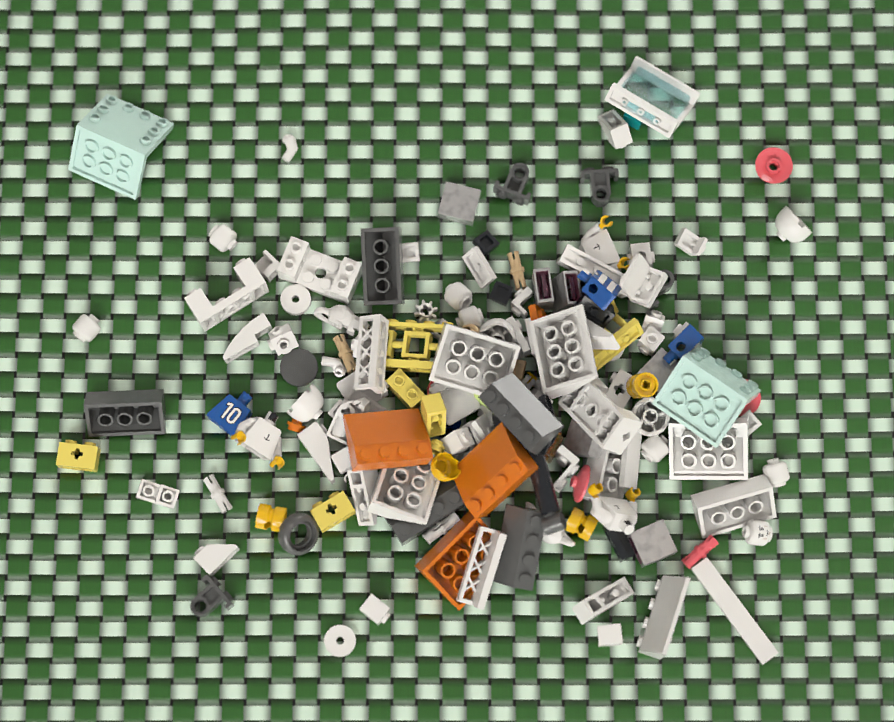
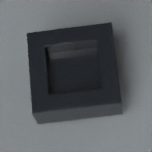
M488 230L476 237L472 242L474 246L480 248L484 257L499 247L500 244Z
M496 280L489 299L507 306L514 288Z

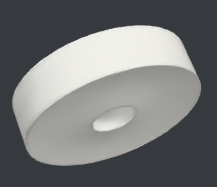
M293 284L283 290L280 301L283 309L288 314L297 316L304 314L310 308L311 296L304 286ZM298 297L299 301L295 303L292 301L293 298Z
M336 625L327 631L324 644L328 652L333 656L345 657L354 650L356 637L349 627ZM339 637L344 639L341 645L336 642Z

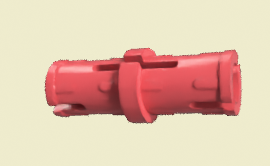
M710 534L702 543L694 546V550L681 561L688 569H691L699 560L707 557L706 554L719 544L718 541Z

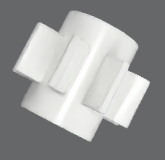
M422 300L420 306L415 305L419 312H415L414 316L420 317L419 323L430 321L431 319L436 320V315L433 313L437 312L438 309L437 307H432V301L425 303ZM427 309L429 315H425V313H423V310Z

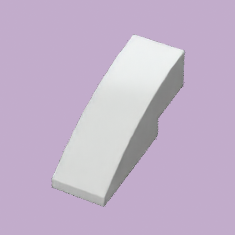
M264 312L251 320L234 337L223 355L226 364L260 346L257 338L272 330L271 324Z

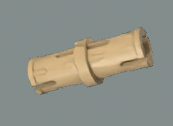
M513 251L515 259H513L512 252L507 254L511 267L510 275H513L515 290L518 291L520 289L519 283H521L524 290L527 287L523 274L525 270L521 265L519 251Z
M340 334V338L337 335L333 338V341L339 351L338 356L343 360L347 373H352V371L356 370V362L352 355L353 350L349 348L344 334Z

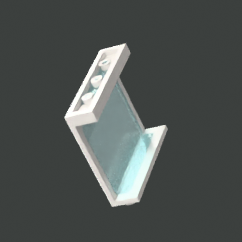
M636 56L630 69L617 84H612L605 101L670 138L692 110L701 93Z

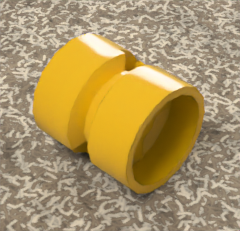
M649 372L635 374L628 379L626 389L628 394L635 399L651 397L658 390V380Z
M260 503L255 528L263 530L271 528L272 531L279 532L281 524L287 518V508L276 506L273 509L271 505Z
M574 507L566 523L567 529L564 530L571 534L578 533L579 538L588 542L598 520L592 515L585 516L584 511Z

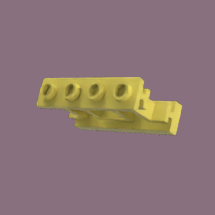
M388 319L389 340L385 371H396L400 368L403 372L430 373L433 361H430L431 351H436L438 343H432L433 334L430 332L441 333L444 322L442 324H435L432 321L417 323L414 320L399 322L396 319ZM394 330L404 331L403 341H396L397 333ZM411 338H426L423 354L409 353ZM395 348L402 349L401 357L404 360L393 359Z

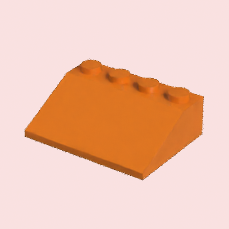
M418 408L343 415L352 472L427 465L433 458L430 438Z
M501 422L458 463V469L461 470V473L454 481L465 506L475 519H479L490 514L539 467L518 439Z
M470 511L415 565L420 573L459 611L466 603L458 602L456 598L479 525L488 527L480 518L475 519ZM483 531L481 538L483 544L490 540L492 533ZM481 550L476 554L477 562L484 559V551ZM477 568L470 573L471 581H474L479 576ZM471 587L465 590L463 598L469 600L472 598L473 590Z

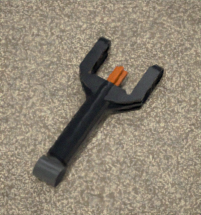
M548 395L539 396L538 400L555 416ZM492 414L493 424L496 428L501 421ZM558 434L538 455L528 451L521 443L539 467L530 477L541 516L545 517L541 519V523L546 535L567 529L566 520L560 512L545 458L548 448L554 444Z

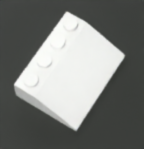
M583 304L529 322L544 394L554 399L569 394L598 377Z
M444 322L429 380L481 395L491 383L513 373L521 347L518 344Z
M670 417L668 423L670 479L748 480V417H738L717 448Z
M431 461L427 465L380 469L366 511L385 518L426 525L440 484V480H437L431 472Z
M663 575L661 580L657 579L654 588L657 591L656 597L650 600L648 609L651 612L649 617L645 616L642 625L645 631L643 636L639 635L636 644L639 647V653L659 660L666 656L690 578Z

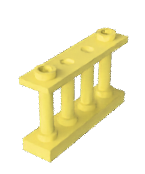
M614 300L611 302L615 311V317L612 320L622 328L614 333L613 336L621 348L618 350L593 349L597 371L644 333L637 319L633 318L626 322L617 314L619 310Z

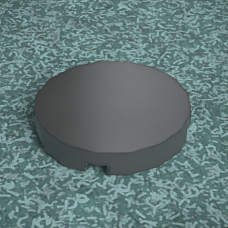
M301 348L293 349L283 356L280 363V373L289 385L303 387L316 378L318 363L315 356L308 350Z

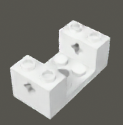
M291 236L277 268L278 277L282 280L302 285L308 290L349 305L362 276V263L344 257L343 261L310 249L308 242ZM323 269L326 271V276L318 278L315 275L316 272Z
M250 257L239 260L235 264L236 266L233 267L243 288H236L232 291V295L226 299L225 297L220 298L215 302L216 305H211L201 288L198 290L193 289L187 293L184 299L204 332L269 292L266 281Z
M599 378L562 396L558 404L602 449L622 454L643 424L632 411L617 407L605 395L609 388ZM595 406V412L591 415V409Z

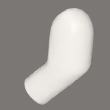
M286 134L283 136L282 141L285 143L287 150L281 158L289 163L297 152L298 146L296 138L293 135Z
M322 356V366L331 367L336 377L345 375L346 368L340 359Z

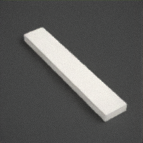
M707 557L691 568L692 572L762 665L779 653Z

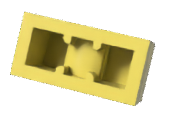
M399 368L386 380L388 388L408 409L418 408L421 405V396H425V394Z
M440 392L421 396V417L429 438L446 434V408Z
M74 440L59 442L56 465L64 469L98 472L101 449L96 446V443L85 442L84 445L77 444V441ZM80 451L83 454V456H79L77 459L75 457V454L78 455Z
M344 491L332 493L327 501L315 503L312 506L313 509L310 510L322 533L356 514ZM331 506L333 509L336 508V513L333 515L331 512H329L328 509Z

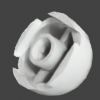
M785 206L775 219V226L778 230L776 234L782 241L787 239L792 243H798L805 240L812 231L799 217L793 214L794 212L790 208Z
M493 318L487 320L480 328L479 333L516 344L514 327L504 319Z
M313 384L309 387L311 391L307 389L291 406L293 411L289 409L286 412L293 419L300 422H308L312 418L316 420L323 413L320 409L324 404V398L322 393Z
M653 397L643 398L632 409V412L643 422L637 432L647 437L657 436L667 428L670 420L669 415L652 404L655 399Z

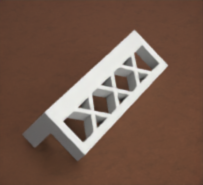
M569 244L566 245L561 257L556 261V264L569 271H578V274L584 268L592 275L597 270H600L619 286L620 279L624 274ZM622 289L617 295L620 298L627 297Z
M381 314L360 316L354 382L355 390L371 389L377 394L384 393L389 320ZM373 321V326L366 331V322ZM370 337L372 339L371 345L365 349L364 342ZM368 355L370 357V362L364 368L362 366V361ZM367 373L369 375L368 383L361 384V378Z
M479 525L456 601L484 610L507 534ZM483 531L492 533L490 540L485 544L481 540ZM483 550L485 553L484 559L477 562L476 554ZM477 568L479 576L474 581H471L470 573ZM470 587L473 590L471 600L463 598L465 590Z

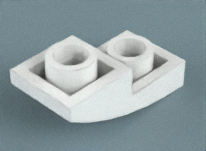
M141 479L135 498L174 509L180 490Z

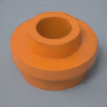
M293 418L292 421H287V429L300 433L306 428L303 422Z

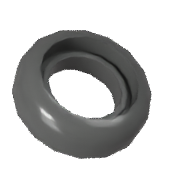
M294 513L288 516L279 528V544L283 550L291 555L308 553L318 540V524L314 518L306 513ZM305 524L307 528L306 537L301 543L292 544L290 539L291 531L295 526Z

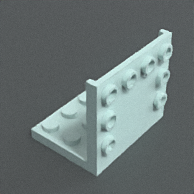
M107 94L76 125L68 170L136 200L139 196L147 157L173 130L174 123Z
M697 347L682 356L652 404L717 448L744 407L755 399L761 390L758 388L757 383L752 380L747 381L742 377V373L736 369L731 370L726 367L727 364L723 360L710 356L711 353L707 349Z

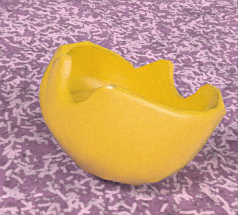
M438 453L431 461V472L437 480L442 482L454 480L461 473V470L458 469L459 461L453 458L450 453Z

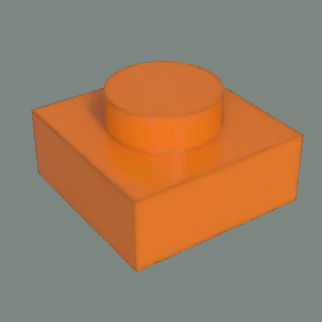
M536 304L528 306L531 321L546 316L544 309H541Z

